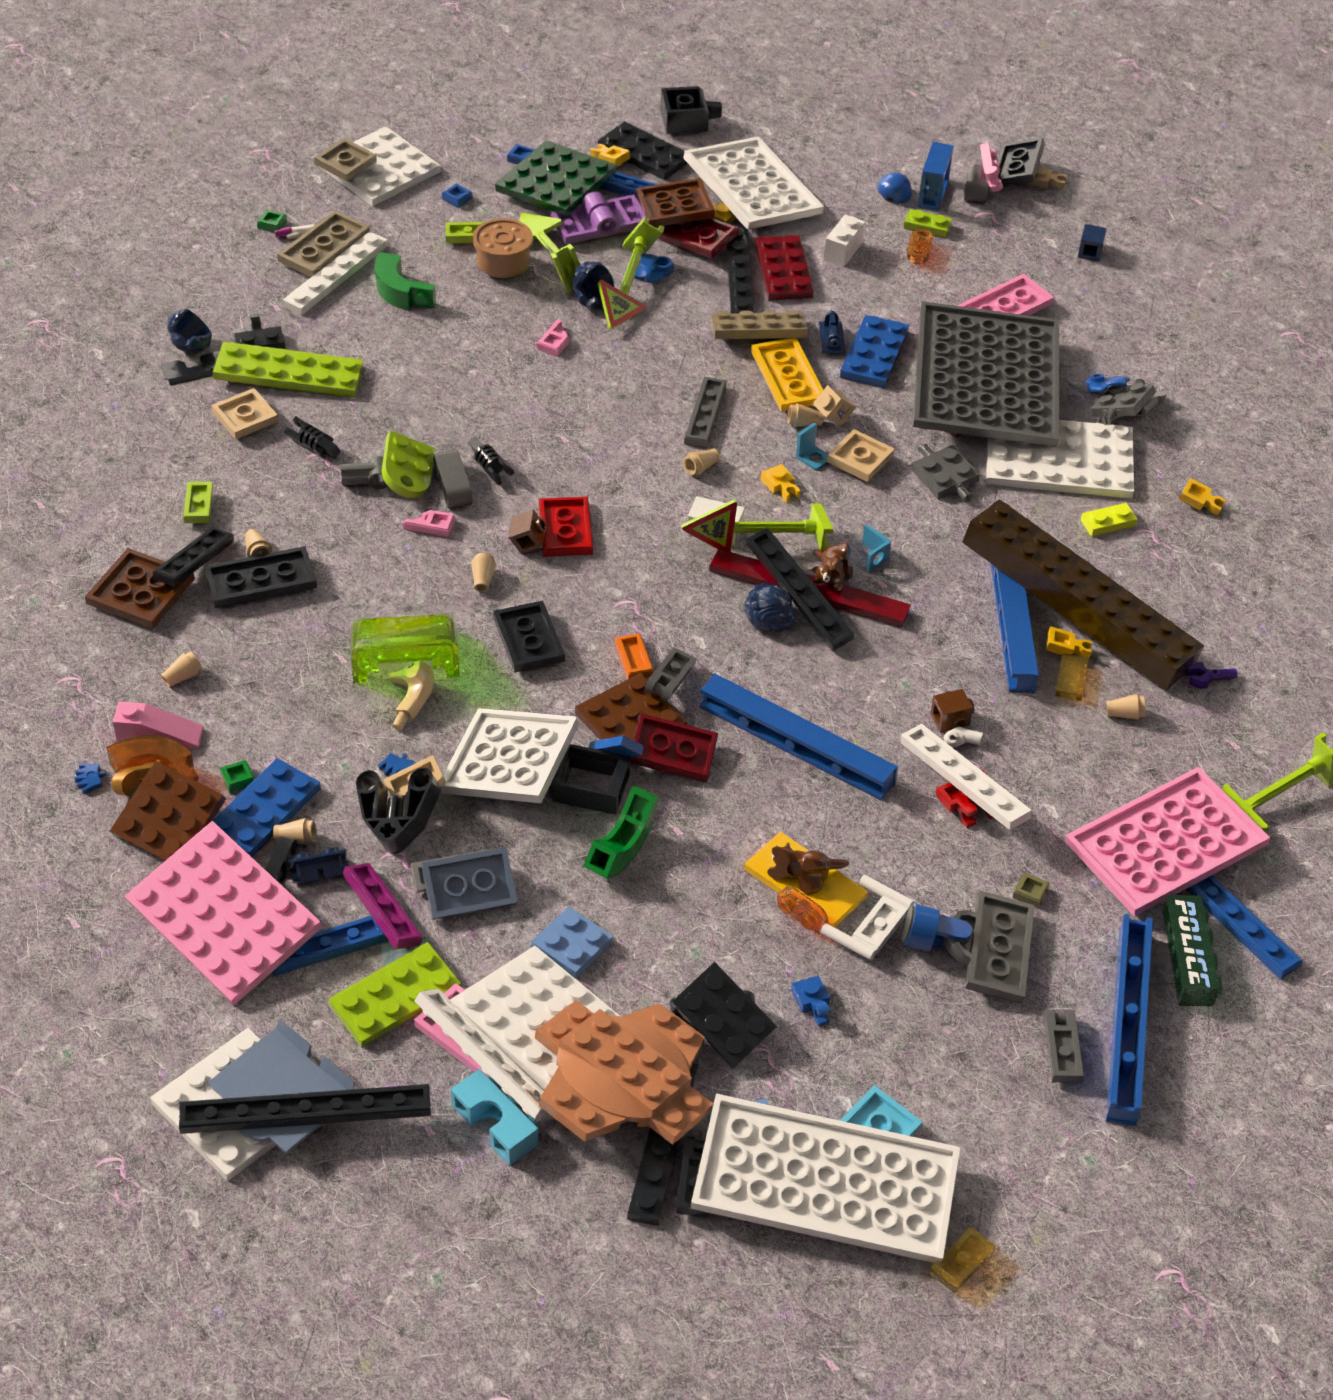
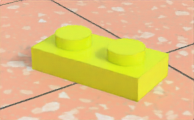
M1123 503L1082 513L1081 522L1092 537L1134 527L1137 524V517L1128 504Z

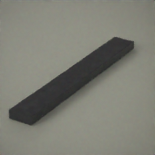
M421 1084L180 1101L179 1132L180 1134L431 1116L430 1085Z

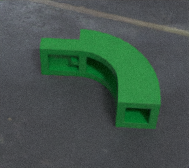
M379 252L375 260L376 288L379 295L387 303L403 310L409 311L411 305L434 309L436 304L435 285L404 279L401 277V255Z
M632 786L617 823L607 836L599 840H593L583 867L606 879L621 873L638 854L654 824L651 820L660 797L638 786Z

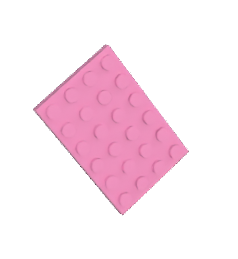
M1199 767L1067 834L1065 843L1134 917L1269 845L1270 837Z
M213 821L125 895L127 901L234 1006L323 927L321 922Z

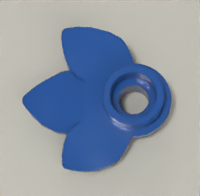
M642 254L635 278H645L646 283H655L662 280L663 277L670 275L674 271V265L671 259L666 256L658 257L654 254Z
M1093 374L1085 381V385L1088 386V391L1103 392L1109 386L1126 387L1130 378L1124 376L1105 378L1103 374Z

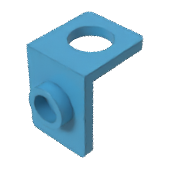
M812 423L798 433L796 458L815 471H818L828 464V454L815 446L817 424ZM819 455L822 457V460L813 462L809 457Z
M864 526L862 543L872 550L868 554L866 570L871 572L889 560L891 541L871 526ZM877 555L880 556L879 559L873 563L875 557Z

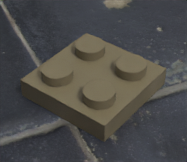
M343 138L315 156L314 160L315 165L345 181H349L376 163L377 155Z

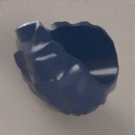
M585 261L576 267L572 283L575 288L576 298L582 306L587 308L603 305L598 287L600 280L615 287L610 271L600 262Z
M189 309L174 311L169 316L167 331L170 334L172 344L177 349L185 352L204 351L210 346L212 332L195 313Z
M768 583L756 585L749 592L745 601L747 617L752 626L757 630L783 631L793 624L796 616L791 596L784 589Z

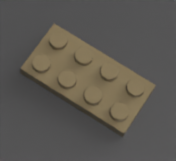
M334 210L277 254L278 262L312 277L370 231V226Z
M766 310L762 313L741 311L736 314L719 311L716 314H711L714 339L807 338L808 329L803 313L796 310H787L785 313H776L772 310Z

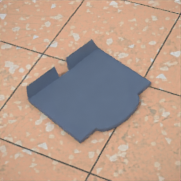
M281 1019L276 1028L207 1082V1085L221 1096L222 1099L354 1089V1081L324 1055L322 1056L320 1067L310 1060L309 1057L312 1056V1046ZM322 1124L237 1131L255 1141L264 1142L270 1139L287 1154Z

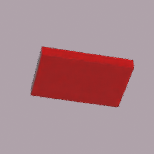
M588 496L538 498L539 516L544 519L547 526L542 547L543 557L593 555Z

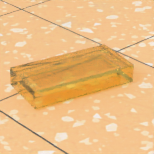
M1062 653L1055 697L1076 701L1082 700L1088 663L1087 657Z

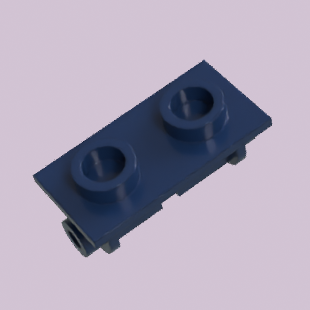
M828 311L824 321H819L822 353L846 352L842 321H838L839 317L835 311Z
M328 848L318 855L311 856L310 853L296 855L293 860H289L290 871L296 870L291 872L293 883L299 882V885L319 881L317 870H323L324 879L343 876L344 868L349 866L348 861L342 862V860H346V849Z

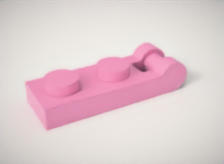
M989 142L980 145L984 172L988 179L990 190L996 192L1003 188L1001 179H998L1000 172L998 157L995 149L991 150Z

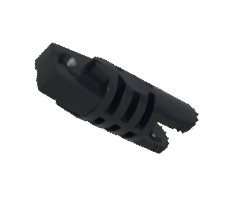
M297 416L293 418V422L301 428L297 433L288 427L283 431L288 437L321 456L325 453L336 459L341 453L339 447L333 443L334 439Z
M476 437L468 442L475 452L471 455L472 458L498 486L503 483L498 475L502 470L510 477L515 473L489 443L483 445Z

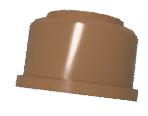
M498 218L486 221L475 229L473 244L476 248L477 266L482 272L491 277L511 278L520 275L528 268L533 234L527 225L514 219Z

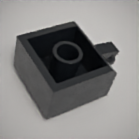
M699 86L661 88L660 110L666 134L677 135L680 133L708 132L709 120L722 117L721 102L706 101L703 89Z

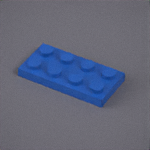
M865 314L841 368L840 378L885 388L909 333L910 325Z
M276 758L213 819V822L247 854L253 857L273 837L274 826L286 824L321 789L320 782Z

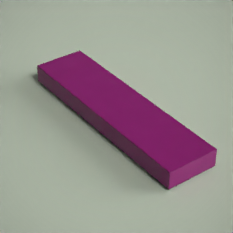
M365 863L345 867L343 876L394 949L421 945L423 937L371 864Z

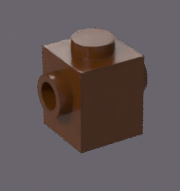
M534 509L513 516L508 538L521 554L543 547L545 532L547 531L546 523L543 518L538 516Z
M963 689L934 695L930 714L941 733L956 727L964 728L970 726L971 717L975 709L973 701L966 696Z

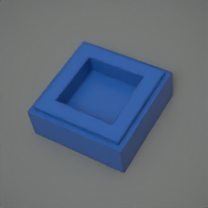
M457 183L442 192V200L457 208L473 199V192Z

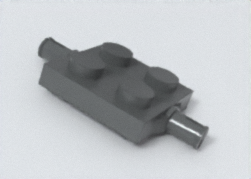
M1137 379L1134 384L1126 387L1110 386L1091 408L1093 417H1103L1102 423L1110 425L1117 417L1136 416L1156 393L1154 385H1145L1143 379Z
M927 444L921 445L919 452L922 453L924 458L912 463V471L937 499L951 494H958L964 502L970 501L972 494L966 488L979 481V473L954 445L937 452H933Z

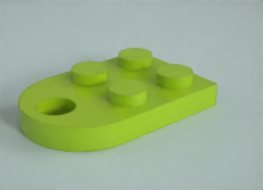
M390 430L386 436L382 463V477L388 487L404 497L417 498L422 496L431 483L435 448Z

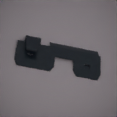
M220 351L201 355L200 361L202 365L186 368L183 361L176 360L163 363L161 369L170 385L212 376L210 369H214Z

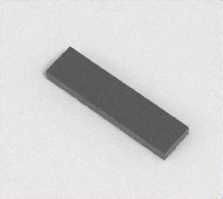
M704 377L684 437L685 445L708 448L727 388V380Z

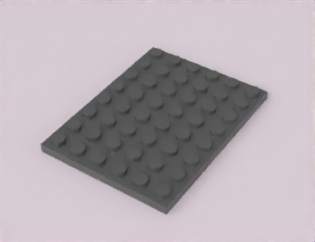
M921 301L913 427L1057 447L1059 441V320Z

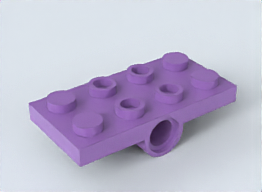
M598 192L587 194L582 201V205L578 206L567 217L551 211L552 218L561 219L563 222L556 229L565 245L633 231L645 217L635 195L604 200L603 196Z

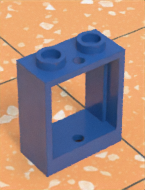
M932 142L922 170L918 207L936 211L940 210L950 179L954 145Z

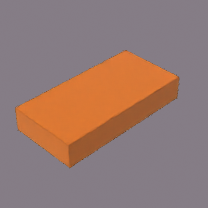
M641 634L615 637V646L627 679L639 673L645 678L651 677L654 669Z

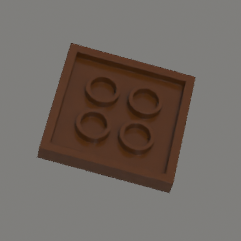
M701 178L636 188L637 197L644 215L649 218L648 223L655 228H659L660 225L663 227L673 224L682 225L686 222L705 221L709 218H715V209Z
M127 548L87 593L85 601L87 605L153 629L194 581V573L177 586L172 587L153 579V571L165 561Z
M641 673L575 706V714L599 740L618 736H626L633 740L640 713L687 725V721L669 702L662 700L661 696L654 692L650 694L644 691L648 680Z
M155 761L115 821L110 832L114 836L165 862L213 821L226 798L223 794Z

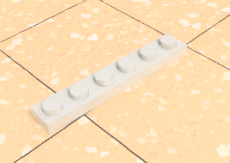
M369 231L283 299L284 307L302 316L378 255L379 252L388 247L387 239Z
M923 724L901 735V744L1009 830L1031 819L1032 810Z
M439 989L419 992L415 1002L423 1009V1013L433 1019L442 1028L443 1033L452 1038L462 1048L464 1054L473 1058L482 1067V1071L489 1077H492L502 1087L506 1095L512 1097L520 1104L524 1113L534 1119L550 1115L539 1106L540 1097L544 1091Z

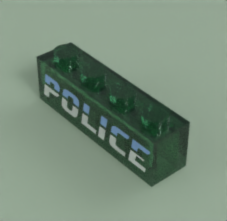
M1167 895L1162 915L1179 1006H1214L1217 995L1222 993L1221 977H1217V955L1212 953L1211 948L1213 945L1212 930L1207 928L1209 919L1208 908L1203 907L1201 896Z

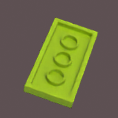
M426 942L330 997L328 1004L362 1048L423 1012V1009L415 1002L419 992L439 989L444 994L454 984H458L461 987V983L432 946Z

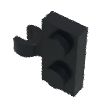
M259 314L250 316L251 331L234 333L235 342L238 344L286 348L281 326L262 329Z

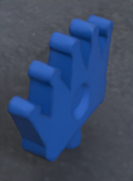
M390 753L386 759L378 764V768L382 770V768L386 767L383 770L384 775H388L392 771L391 776L413 765L414 760H407L408 755L406 753H403L401 758Z
M79 763V770H75L76 776L74 780L77 783L78 789L82 788L83 794L102 787V781L99 777H105L106 771L99 772L100 766L98 763Z

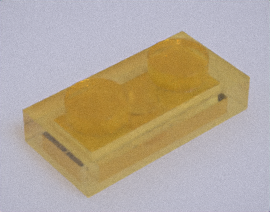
M970 1227L944 1253L943 1260L934 1263L930 1269V1274L953 1293H956L995 1252L996 1245Z

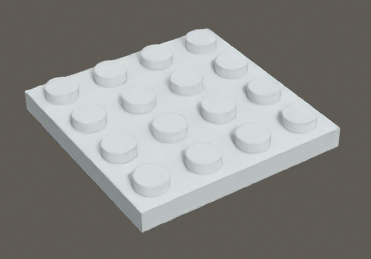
M387 127L381 128L354 142L377 155L376 163L349 181H345L324 170L372 207L441 172L440 165Z
M478 708L443 775L446 782L441 786V793L542 803L579 726L577 717Z
M249 1028L245 1029L151 1096V1104L179 1132V1102L222 1099L221 1096L207 1085V1082L260 1039ZM237 1130L181 1134L227 1182L276 1146L270 1139L264 1142L255 1141L242 1135Z

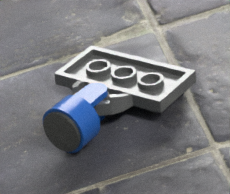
M979 891L976 897L975 912L962 910L957 911L954 917L941 915L939 909L915 903L908 911L902 934V942H904V946L927 952L932 947L946 948L948 953L957 961L968 965L965 989L1022 1003L1026 993L1035 905Z

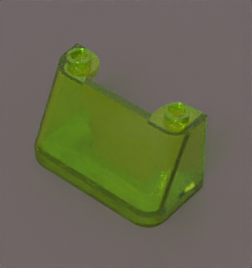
M448 614L359 619L351 625L353 684L367 683V675L374 670V673H379V664L415 662L419 660L432 661L433 670L438 669V667L443 668L446 672V678L460 677L456 621Z

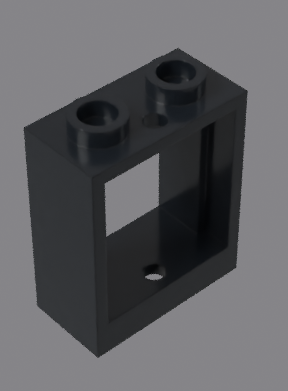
M570 744L549 786V789L552 790V801L617 815L631 773V756ZM572 767L612 776L608 791L566 783Z

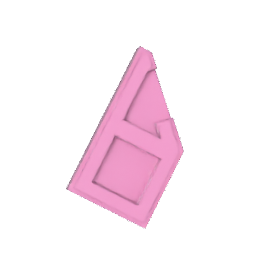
M558 319L538 341L537 350L558 357L569 344V337L562 327L561 320Z
M430 510L422 513V517L414 520H405L403 523L404 530L449 537L455 523V514Z

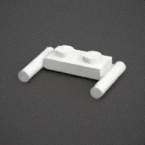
M863 875L859 885L882 896V898L853 933L852 937L827 923L823 925L821 934L872 960L905 919L907 911L914 904V900Z

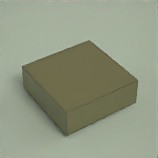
M1024 872L1013 892L1012 898L1033 904L1039 909L1049 889L1050 882Z

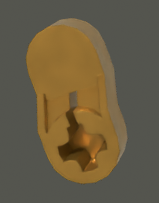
M151 761L140 766L128 767L118 771L112 779L113 791L117 795L132 797L154 762Z

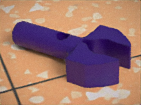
M1196 662L1188 668L1186 676H1191L1189 680L1190 685L1199 689H1206L1211 680L1235 679L1238 676V672L1235 668L1209 670L1205 668L1203 662Z

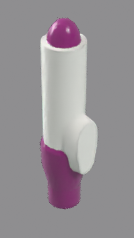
M314 225L286 227L275 230V237L297 239Z

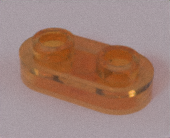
M917 229L911 233L906 255L909 261L914 264H921L929 259L933 241L931 232Z
M786 886L777 894L780 910L801 922L806 929L820 931L823 925L828 923V916L825 910L796 888Z

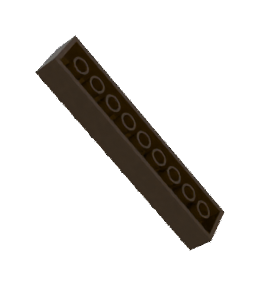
M999 499L970 521L962 541L963 544L1167 691L1187 673L1188 668L1192 664L1197 662L1205 645Z

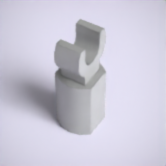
M1155 384V385H1154V388H1155V392H1156V391H1157V385ZM1168 391L1156 392L1136 416L1143 418L1158 403H1163L1166 400Z

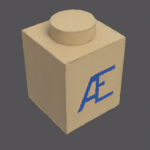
M829 385L826 386L813 403L826 418L840 425H843L856 408L855 404L844 393Z

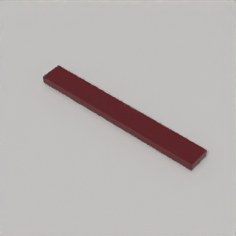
M718 548L709 566V571L755 585L768 583L780 587L762 563L754 558ZM806 574L834 608L899 627H903L910 612L911 604L843 585L842 590L837 592L833 587V583H814L813 581L817 577Z

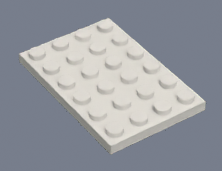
M759 137L684 152L686 162L747 230L823 214L824 206Z
M1059 420V441L1057 447L987 437L986 485L1132 499L1134 494L1133 427Z
M536 946L450 999L543 1090L547 1087L558 1065H556L557 1055L534 1039L538 1028L575 1000L593 1013L601 1009L608 1015L620 1016Z

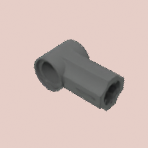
M974 164L973 167L968 168L964 200L986 202L988 183L986 182L984 168L982 165Z
M373 457L368 463L341 464L342 485L369 484L374 489L388 487L382 477L383 457Z

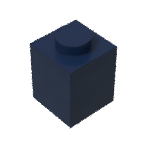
M1088 224L1084 225L1078 258L1100 262L1107 228Z

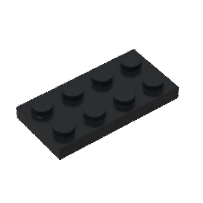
M625 121L598 140V144L605 145L607 148L616 146L629 150L630 159L626 162L664 181L688 164L684 159V150Z
M306 546L204 566L215 608L317 588L316 578Z

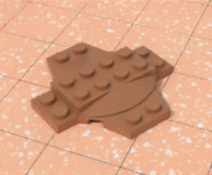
M575 1000L535 1032L534 1039L557 1055L556 1065H558L557 1070L540 1097L539 1106L584 1142L619 1129L621 1123L631 1121L637 1122V1127L652 1128L673 1145L712 1111L714 1103L690 1086L692 1077H690L689 1070L703 1046L705 1036L660 1003L625 1016L608 1015L601 1009L593 1013Z

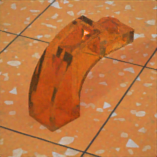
M143 735L123 739L106 747L109 764L115 773L128 767L157 761L166 764L169 768L197 782L199 781L197 772L194 769L192 753L182 744L172 739Z

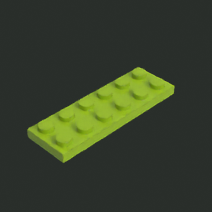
M223 342L213 370V379L355 398L363 370V360Z

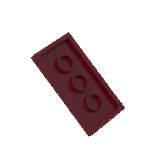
M800 236L755 237V247L768 301L813 298L814 290Z

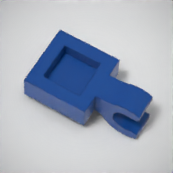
M819 975L791 983V992L801 1011L811 1010L818 1026L829 1023V1018L826 1014L830 1013L828 1006L830 996Z

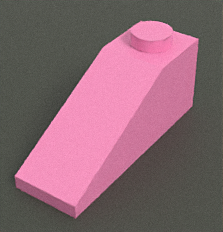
M118 702L113 719L117 744L199 749L203 725L146 703Z

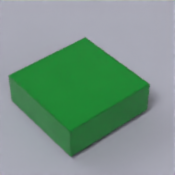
M265 210L257 221V228L275 233V230L282 229L286 223L287 214Z
M246 760L220 768L221 776L229 793L245 789L255 780Z

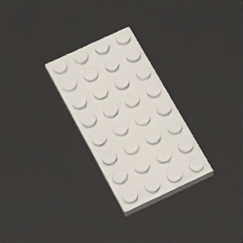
M716 1094L690 1209L941 1264L945 1249L960 1147Z

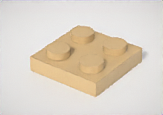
M255 388L211 405L212 413L235 440L278 422L277 413Z
M854 429L828 454L827 462L868 482L894 456L895 449Z

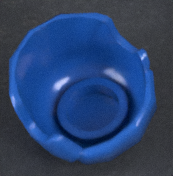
M889 173L880 179L878 192L884 200L890 197L893 198L895 203H902L912 197L911 182L902 173Z

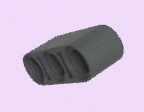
M452 450L434 453V468L447 508L471 505L473 503L472 491L459 451Z

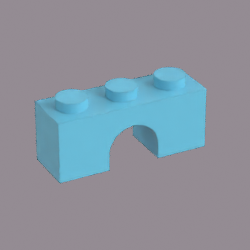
M478 1069L451 1088L452 1107L470 1126L482 1118H494L499 1121L489 1129L490 1146L509 1166L538 1146V1124L532 1117H526L520 1111L517 1102L512 1097L506 1096L492 1077H487Z

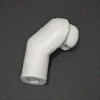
M956 727L945 734L944 742L952 748H956L964 743L980 746L983 733Z

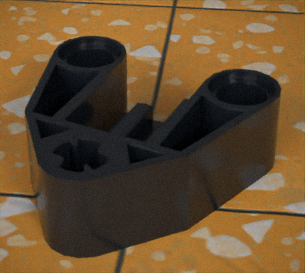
M418 768L409 777L405 798L392 795L391 798H388L387 805L388 789L375 771H364L356 779L362 819L387 852L390 854L401 853L425 829L440 796L441 786L429 769Z

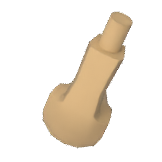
M420 660L411 663L397 672L390 673L388 677L390 682L408 688L405 698L396 708L398 715L392 725L398 731H402L407 720H414L433 689L434 672L427 663Z

